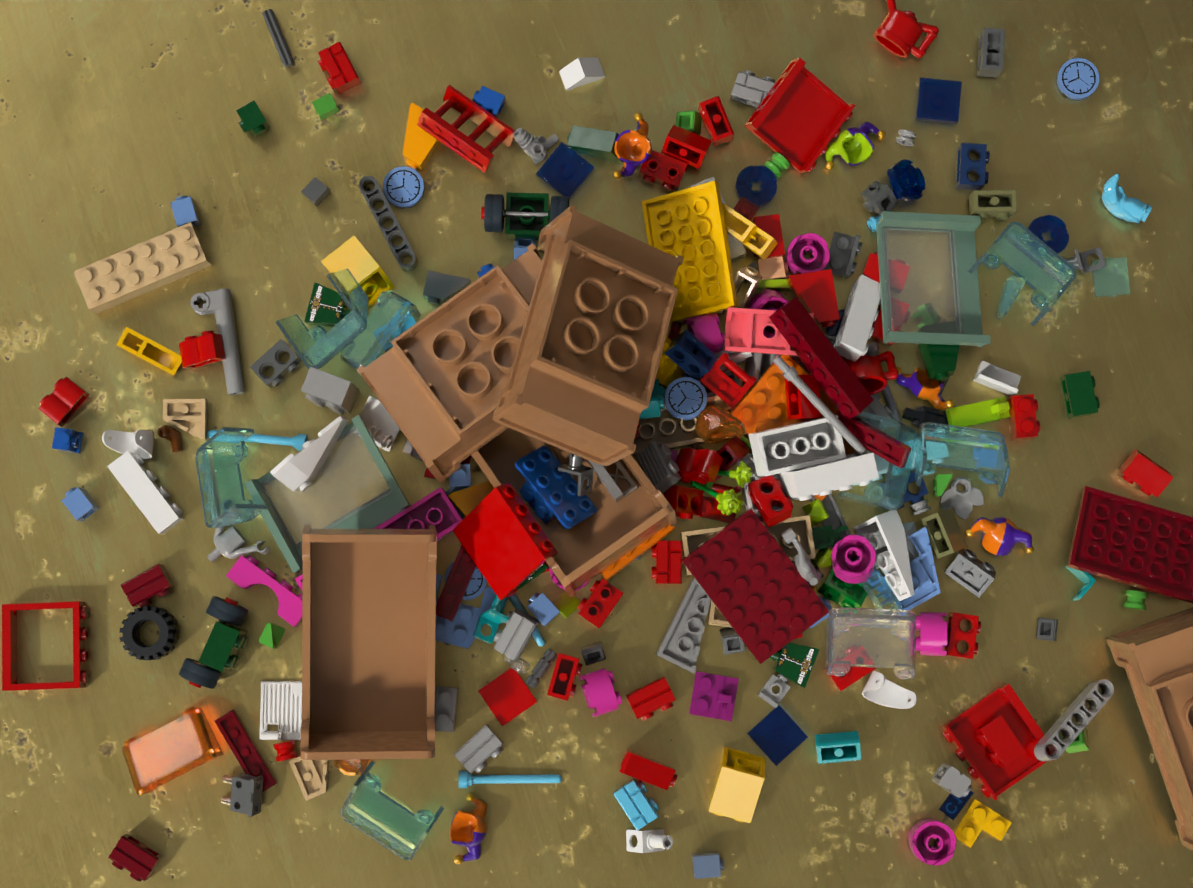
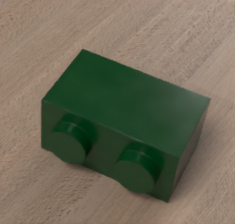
M1090 371L1067 374L1060 377L1068 419L1098 413L1100 403L1094 393L1096 383Z

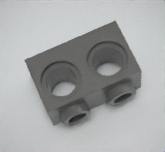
M984 28L979 35L977 76L998 78L1003 71L1005 29Z
M280 339L250 368L269 388H272L273 386L277 387L284 381L283 377L288 372H294L300 366L299 362L301 359L285 341ZM284 353H289V361L281 363V356ZM273 367L274 374L271 377H266V369Z

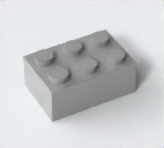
M311 366L301 389L306 394L305 398L309 399L313 404L323 408L328 406L329 409H332L331 411L344 415V412L351 413L359 393V389L352 382Z

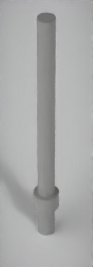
M777 355L772 361L783 372L782 375L788 381L791 380L859 454H862L866 448L797 375L798 372L795 368L789 366Z

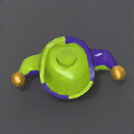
M864 122L858 128L853 127L844 130L839 135L837 141L830 144L825 152V167L827 169L834 167L832 159L835 155H841L845 162L851 166L864 162L874 151V145L868 137L869 134L877 135L880 140H883L886 137V133L883 130L880 131L870 122Z

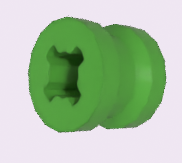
M774 152L772 159L766 161L764 167L772 176L780 178L782 171L788 169L790 163L780 153Z
M1126 590L1127 601L1124 603V607L1146 610L1145 599L1148 598V593Z

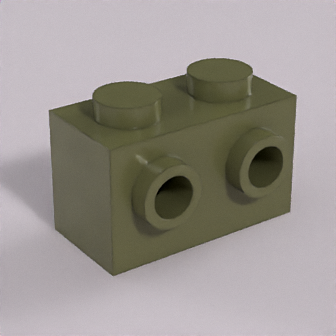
M1016 190L973 191L969 196V215L980 216L981 220H986L988 217L1006 220L1017 211Z
M951 507L921 519L923 525L928 530L929 539L937 559L968 547Z

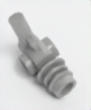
M521 127L513 133L515 141L518 142L522 150L531 157L535 164L546 159V150L559 141L555 134L547 139L543 136L537 138Z

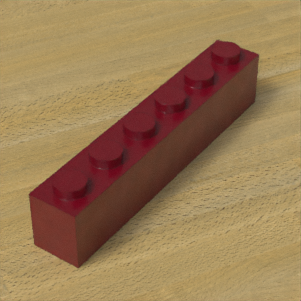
M797 297L782 305L769 316L775 327L846 420L860 414L874 401Z

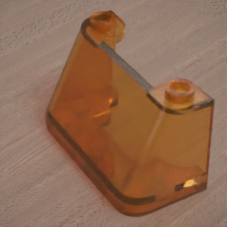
M191 707L182 712V717L139 739L135 736L123 742L125 746L121 749L138 797L148 794L163 784L212 759L214 760L224 755L202 708L195 710L194 707Z

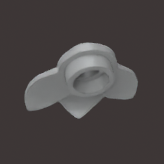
M965 477L954 479L950 489L945 491L941 498L942 510L951 507L964 520L971 514L973 505L981 506L984 504L981 491L972 487L970 480ZM959 484L964 485L963 492L958 490L957 486Z

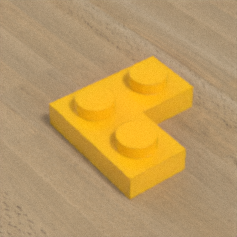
M973 798L953 833L956 839L971 848L982 830L1001 841L1012 822Z

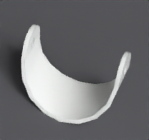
M139 429L133 433L106 430L102 435L103 443L118 453L124 454L130 451L135 454L137 452L143 460L152 458L153 431Z
M872 671L862 691L863 697L867 700L886 707L909 709L917 702L916 693L885 679L883 674Z

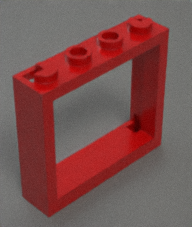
M85 602L2 604V691L86 687L87 677H89V673L86 670L89 652L86 649L88 628L85 627V619L88 617V612H86ZM73 608V682L18 684L17 610Z

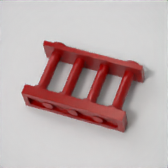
M448 85L443 97L444 103L435 112H432L427 107L421 111L417 126L485 173L490 168L494 158L492 154L501 143L510 148L514 141L513 133L515 130L460 91ZM453 107L461 115L452 124H449L441 117ZM470 119L478 127L469 136H466L458 129ZM487 131L495 138L486 148H483L475 141Z

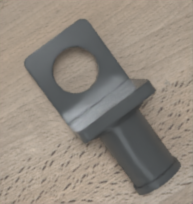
M1100 247L1081 253L1077 249L1075 250L1074 257L1056 261L1059 275L1075 269L1080 270L1084 274L1106 267ZM1091 254H1096L1099 257V263L1095 266H1090L1087 263V257Z
M570 453L569 463L558 466V471L578 475V496H584L592 492L593 468L584 466L582 464V457ZM587 478V486L585 489H583V483Z

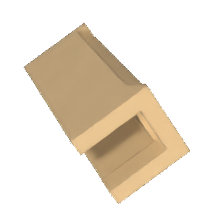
M743 267L738 270L734 278L736 296L745 278L752 282L741 306L734 308L747 309L763 278L753 267ZM726 310L718 311L717 314L721 316Z

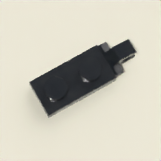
M916 406L915 410L906 407L903 410L902 418L913 421L912 425L917 426V428L936 433L942 432L943 435L954 438L960 436L961 428L950 431L945 411L927 406Z

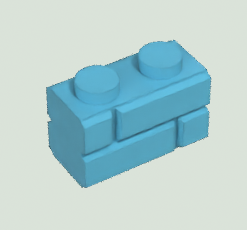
M634 778L614 791L613 795L638 831L659 816L657 811L660 809L653 798L648 800L645 795L648 790L642 781L637 782Z

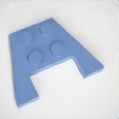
M926 526L908 536L919 553V556L909 561L914 588L913 596L899 601L885 582V575L881 577L876 568H874L872 575L866 581L903 614L941 593Z
M436 574V604L439 599L438 593L443 575ZM485 587L480 608L460 604L453 622L436 616L435 640L469 649L476 638L473 636L480 614L491 609L495 597L493 589Z

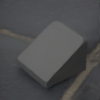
M314 177L301 193L317 206L330 193V189Z
M733 628L720 629L724 655L745 651L744 642Z

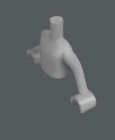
M225 500L222 503L224 511L214 533L216 549L207 555L208 559L214 562L221 555L229 559H235L243 554L255 551L261 554L269 553L270 547H265L261 550V546L265 543L263 540L257 541L253 546L240 548L247 541L234 526H231L222 533L229 514L237 511L236 506L228 509V505L232 501Z
M789 528L782 532L781 535L787 544L793 542L798 551V554L793 559L799 574L811 585H816L824 575L818 567L813 566L798 541V537L792 528Z

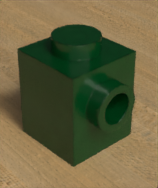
M255 100L236 110L241 118V121L238 122L244 133L249 132L251 137L261 136L267 131L266 129L270 128Z

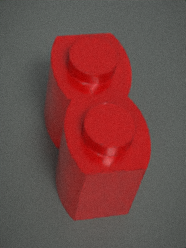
M204 331L201 333L202 336L185 337V341L179 343L183 368L193 369L225 360L222 335L215 334L214 331Z
M68 377L61 378L55 383L53 393L43 397L39 407L41 412L61 427L71 419L75 411L82 406L90 395Z
M680 449L675 462L679 467L680 481L685 483L697 481L701 484L714 482L723 459L714 450Z

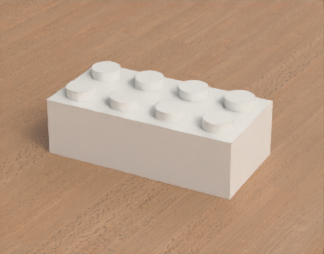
M825 417L749 434L757 476H770L846 458L842 435Z
M853 453L846 455V458L779 473L785 497H791L792 500L799 499V501L812 499V495L824 496L832 494V490L844 491L852 489L854 485L872 484L873 479L879 478L874 453Z

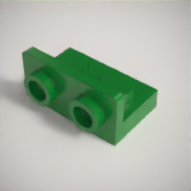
M832 568L818 592L824 598L840 605L845 611L855 614L862 606L872 586L865 582L857 584L846 583L835 576Z

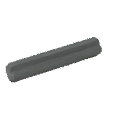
M272 9L265 10L262 15L285 68L293 66L295 62Z

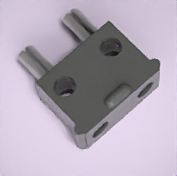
M243 773L235 776H223L222 781L232 784L231 797L223 796L221 803L230 805V811L247 814L248 817L259 814L262 804L263 776L257 777Z

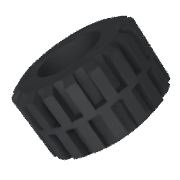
M143 606L142 608L134 609V612L127 614V619H123L122 624H124V627L120 628L119 633H123V637H120V642H124L125 645L122 646L124 650H128V654L135 656L136 659H161V657L167 656L169 651H173L175 648L173 646L174 643L178 642V638H176V634H179V629H176L178 623L172 619L174 616L171 613H167V610L163 608ZM149 620L154 621L160 630L159 639L152 646H146L141 641L139 635L141 626Z

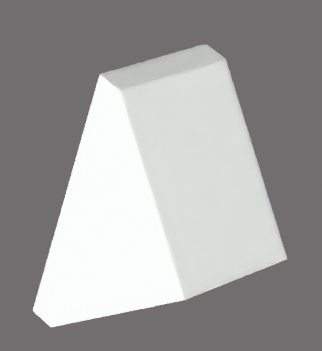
M598 57L577 58L559 71L566 91L605 78Z

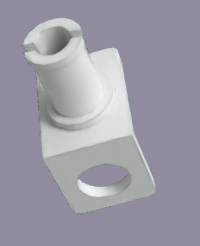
M664 829L626 830V849L628 852H658L670 849L673 845L672 837L666 836ZM633 835L637 837L638 842L636 847H634L632 844Z

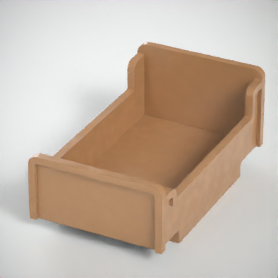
M571 205L541 229L537 250L543 253L544 256L508 383L500 394L492 419L499 424L591 462L608 466L635 452L636 445L633 442L640 414L649 406L678 288L673 287L677 268L683 263L684 257L680 255L674 257L577 212V208Z
M533 243L527 247V252L505 268L500 269L497 265L391 341L393 347L368 366L364 367L361 365L356 369L440 484L460 468V463L509 428L495 422L492 417L500 394L508 383L542 263L538 250Z
M508 428L472 454V457L494 488L508 482L511 484L520 499L528 507L534 519L541 526L543 532L553 543L558 554L548 558L546 563L570 597L576 594L575 590L668 524L672 527L677 523L675 510L659 489L656 490L631 454L619 460V462L638 489L616 503L593 471L592 492L586 495L597 507V511L571 529H565L556 517L545 525L520 494L519 490L526 482V479L515 467L517 460L541 446H547L562 465L569 463L570 452ZM582 458V464L590 467L587 461ZM615 463L604 466L609 474H616L617 466ZM570 474L578 484V475ZM587 478L583 483V489H585L587 486ZM617 479L616 485L621 492L631 487L627 480Z
M304 525L302 532L301 759H428L435 757L437 531L435 525H429V529H311V525Z
M1192 607L1111 635L1106 640L1115 663L1126 670L1177 818L1175 824L1181 844L1193 851Z

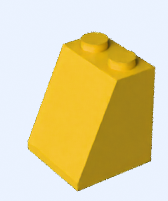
M355 236L345 241L339 248L321 261L362 313L395 288L381 267Z
M724 746L708 811L717 816L734 818L738 822L751 823L765 779L766 758Z

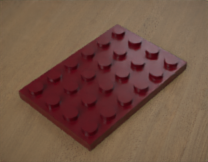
M1085 486L1082 491L1067 567L1193 603V517Z
M751 508L682 559V562L760 664L829 613V610L807 581L799 574L797 568Z

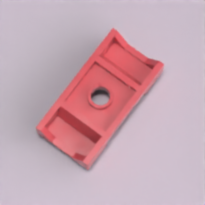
M731 307L726 309L724 351L798 356L770 320L769 316L775 310ZM809 313V315H810V316L812 317V319H813V318H814V313ZM766 326L774 328L775 335L772 338L764 336L763 330Z

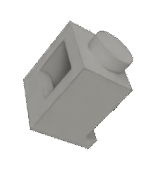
M771 674L757 695L774 708H777L780 701L791 688L787 685L789 680L781 674L777 676ZM775 685L780 688L777 694L772 692V687Z

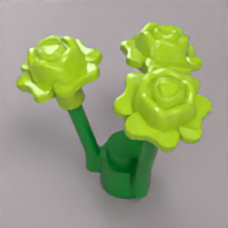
M741 461L736 470L718 471L717 476L735 478L737 485L744 488L745 484L751 481L752 471L751 468L747 467V463ZM691 481L692 487L716 497V500L719 502L717 509L721 510L722 514H737L742 509L744 501L741 499L740 492L735 493L733 489H730L729 491L725 490L722 494L711 489L713 482L701 484L697 481Z

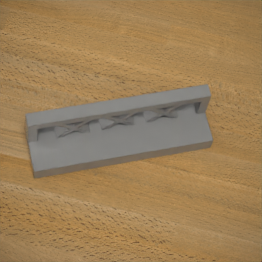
M585 459L616 503L638 489L619 461L615 462L617 466L616 474H609L603 465ZM617 479L627 480L631 487L621 492L616 485Z

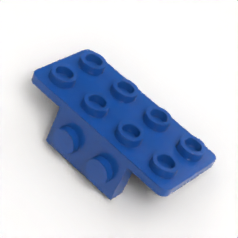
M541 446L515 463L517 470L526 479L519 492L545 525L556 517L565 529H571L595 514L597 507L587 495L578 496V484L569 473L558 471V466L562 464L547 446Z

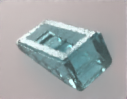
M1011 275L1005 280L996 319L1000 320L1007 315L1026 283V279Z
M879 570L874 572L867 581L861 582L883 620L901 610L902 605ZM878 579L880 583L870 588L869 584ZM882 587H883V589H884L882 592L878 593L877 595H875V594L873 593V592H875L876 590H878V589H880V588H882ZM886 595L889 597L881 603L879 602V599ZM892 602V607L888 608L887 610L883 608Z

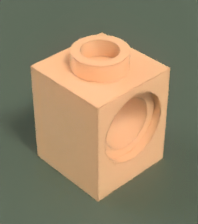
M783 256L757 260L758 274L763 276L761 280L785 279L786 274H788V264L783 262Z

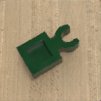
M832 525L812 528L814 548L834 547V540H842L840 532L847 530V527L840 526L836 531L832 530Z

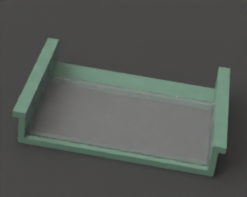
M882 211V217L876 224L883 342L970 345L977 347L989 345L991 343L990 335H983L974 232L981 224V217Z
M360 415L352 418L353 422L345 426L318 475L311 481V487L306 491L293 492L270 472L259 479H251L244 483L293 573L303 570L302 532L304 525H311V529H374L411 506Z

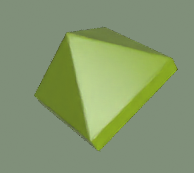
M819 499L802 507L806 516L810 515L812 526L829 517Z
M829 548L820 549L816 554V558L811 560L812 564L819 568L832 566V550Z

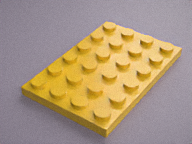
M711 181L641 201L648 245L674 257L677 255L684 257L683 263L677 268L673 287L678 288L670 323L693 316L726 310L728 307H738L719 182Z

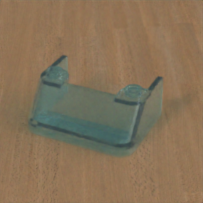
M1011 222L968 271L972 274L981 263L990 269H997L1003 263L1035 291L1031 294L1030 300L1033 306L1040 312L1030 323L1032 326L1054 306L1076 277V271L1073 266L1019 222Z
M348 268L327 275V278L351 311L331 330L327 332L321 326H315L308 330L298 314L275 322L308 369H310V366L316 369L325 366L365 331L367 327L368 297Z
M391 290L383 291L377 299L378 304L349 343L346 342L339 351L341 354L340 359L356 372H358L356 369L361 365L364 367L368 366L382 356L412 314L418 318L421 316L416 305Z
M862 411L856 415L858 419L880 425V431L912 449L904 468H899L889 462L885 483H869L865 487L863 496L841 491L838 493L837 498L884 510H897L904 502L918 442V434L915 429L895 419Z
M931 422L922 423L918 432L914 463L916 485L920 486L923 475L927 476L935 473L936 466L978 472V477L984 483L996 484L998 497H1003L1011 469L1005 436L990 430Z
M223 427L199 447L196 452L195 461L203 514L208 528H220L252 521L267 509L266 505L254 504L253 500H245L239 463L247 456L248 450L245 440L254 434V429Z
M371 760L353 785L340 810V815L346 822L400 858L408 861L412 860L444 808L440 806L435 815L428 810H418L416 814L412 813L380 791L382 787L380 779L370 773L375 764Z

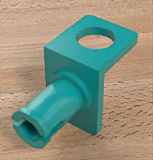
M1066 565V568L1084 583L1082 588L1072 598L1074 601H1077L1086 594L1096 582V579L1090 573L1076 570Z
M495 593L491 609L481 613L473 633L474 637L489 644L494 642L499 624L509 620L508 616L502 614L508 597L500 600ZM483 624L491 627V634L489 636H484L481 633Z

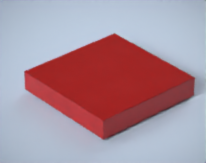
M514 666L478 690L501 726H504L538 702Z

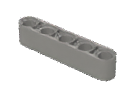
M1102 679L1087 685L1036 744L1034 754L1038 760L1043 762L1055 760L1064 753L1114 694L1112 682ZM1099 686L1102 689V694H1100L1099 692ZM1086 701L1089 703V709L1085 705ZM1073 716H1074L1075 719H1076V725L1073 723V720H1072V717H1073ZM1060 731L1063 734V740L1059 737ZM1046 746L1050 750V755L1046 753Z

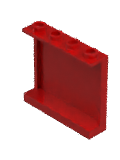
M800 57L790 62L744 127L774 152L784 156L799 173L810 172L816 166V159L827 151L828 143L840 133V126L851 118L852 110L856 105H848L804 67L806 62Z
M509 482L495 487L452 530L500 600L514 595L518 591L517 587L548 558L558 554L553 543L548 539L541 526L534 519L528 507L523 503Z
M1009 683L1002 684L941 726L945 731L942 733L949 744H954L957 749L955 754L961 762L965 761L970 767L967 769L968 773L974 780H979L982 785L980 790L986 798L990 797L996 801L998 795L1047 762L1038 760L1034 754V748L1044 736V733ZM1002 715L1026 751L1025 754L1001 768L991 761L989 757L991 753L986 746L983 747L976 737L978 735L977 729ZM1046 746V753L1050 755V750Z

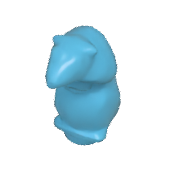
M1119 174L1113 175L1103 186L1102 201L1112 215L1119 219L1135 223L1145 222L1152 206H1149V203L1144 204L1138 198H1127L1122 186L1118 185Z

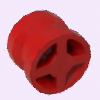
M295 740L273 744L274 749L277 750V762L298 757L297 752L294 750Z

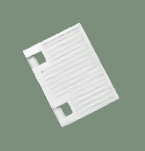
M261 681L260 740H301L302 681ZM268 724L278 725V731H268Z

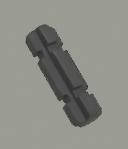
M546 650L543 655L544 657L540 659L533 669V674L527 678L526 684L530 687L535 688L537 686L539 678L543 677L551 665L550 662H553L557 654L553 650Z

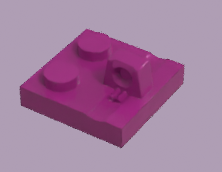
M696 671L689 714L732 721L739 679Z

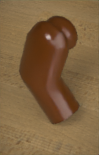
M168 425L159 427V437L171 442L172 452H182L183 446L180 432Z

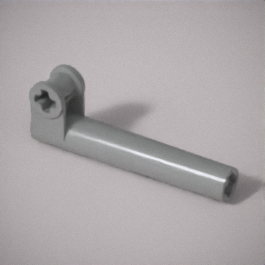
M217 289L210 292L197 293L191 298V307L199 315L215 313L218 334L222 335L226 358L222 362L228 395L243 394L245 390L231 290ZM200 300H203L206 303L203 304V308H199L198 304H200Z

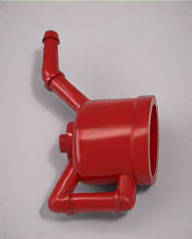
M886 0L889 12L873 33L874 38L884 48L899 57L907 58L911 53L917 58H922L933 40L937 38L939 28L917 22L918 20L914 12L897 10L895 0ZM922 32H926L927 36L921 45L916 47L915 43Z
M886 351L877 356H860L855 362L850 359L845 361L870 395L885 389L887 380L898 378L899 371L896 368L895 356L891 351ZM884 361L887 363L888 372H883L881 363Z

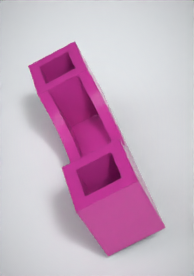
M241 555L226 577L242 589H248L257 584L269 586L278 597L279 608L277 615L293 627H298L302 622V593L297 595L292 591L294 587L285 580L282 582L278 581L275 578L276 574L267 567L264 570L258 566L260 562L253 556L249 555L246 557Z

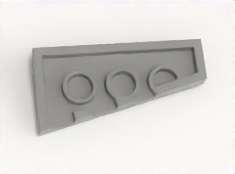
M694 577L666 631L656 655L695 674L696 661L700 652L701 638L704 633V624L711 599Z

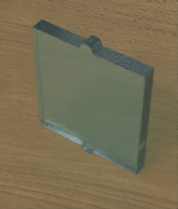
M1107 257L1104 259L1105 268L1092 271L1095 297L1110 296L1113 298L1115 295L1130 294L1126 257L1112 259ZM1092 260L1091 266L1097 265L1099 260Z

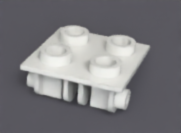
M369 396L361 417L376 445L390 452L400 428L380 400ZM358 430L353 432L354 434L360 436Z

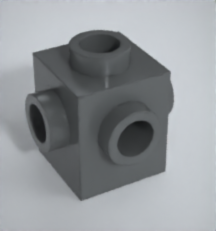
M876 180L861 193L866 209L870 212L874 211L881 215L882 211H891L899 203L892 188L885 183L883 185Z

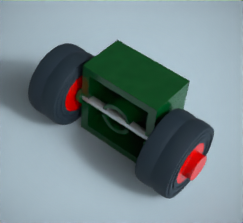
M507 192L506 209H504V196L502 194H486L484 207L481 208V219H484L485 232H503L504 218H506V239L515 240V237H534L536 240H539L541 229L549 224V219L551 222L569 207V197L552 196L549 211L550 199L548 193Z
M216 596L211 598L206 613L219 620L215 622L199 661L186 658L183 662L179 675L188 680L189 684L198 688L203 686L214 689L221 676V672H228L232 668L235 669L240 660V657H238L240 649L245 648L249 639L247 637L248 631L239 628L243 625L248 610L237 605L238 601L228 597L226 599Z

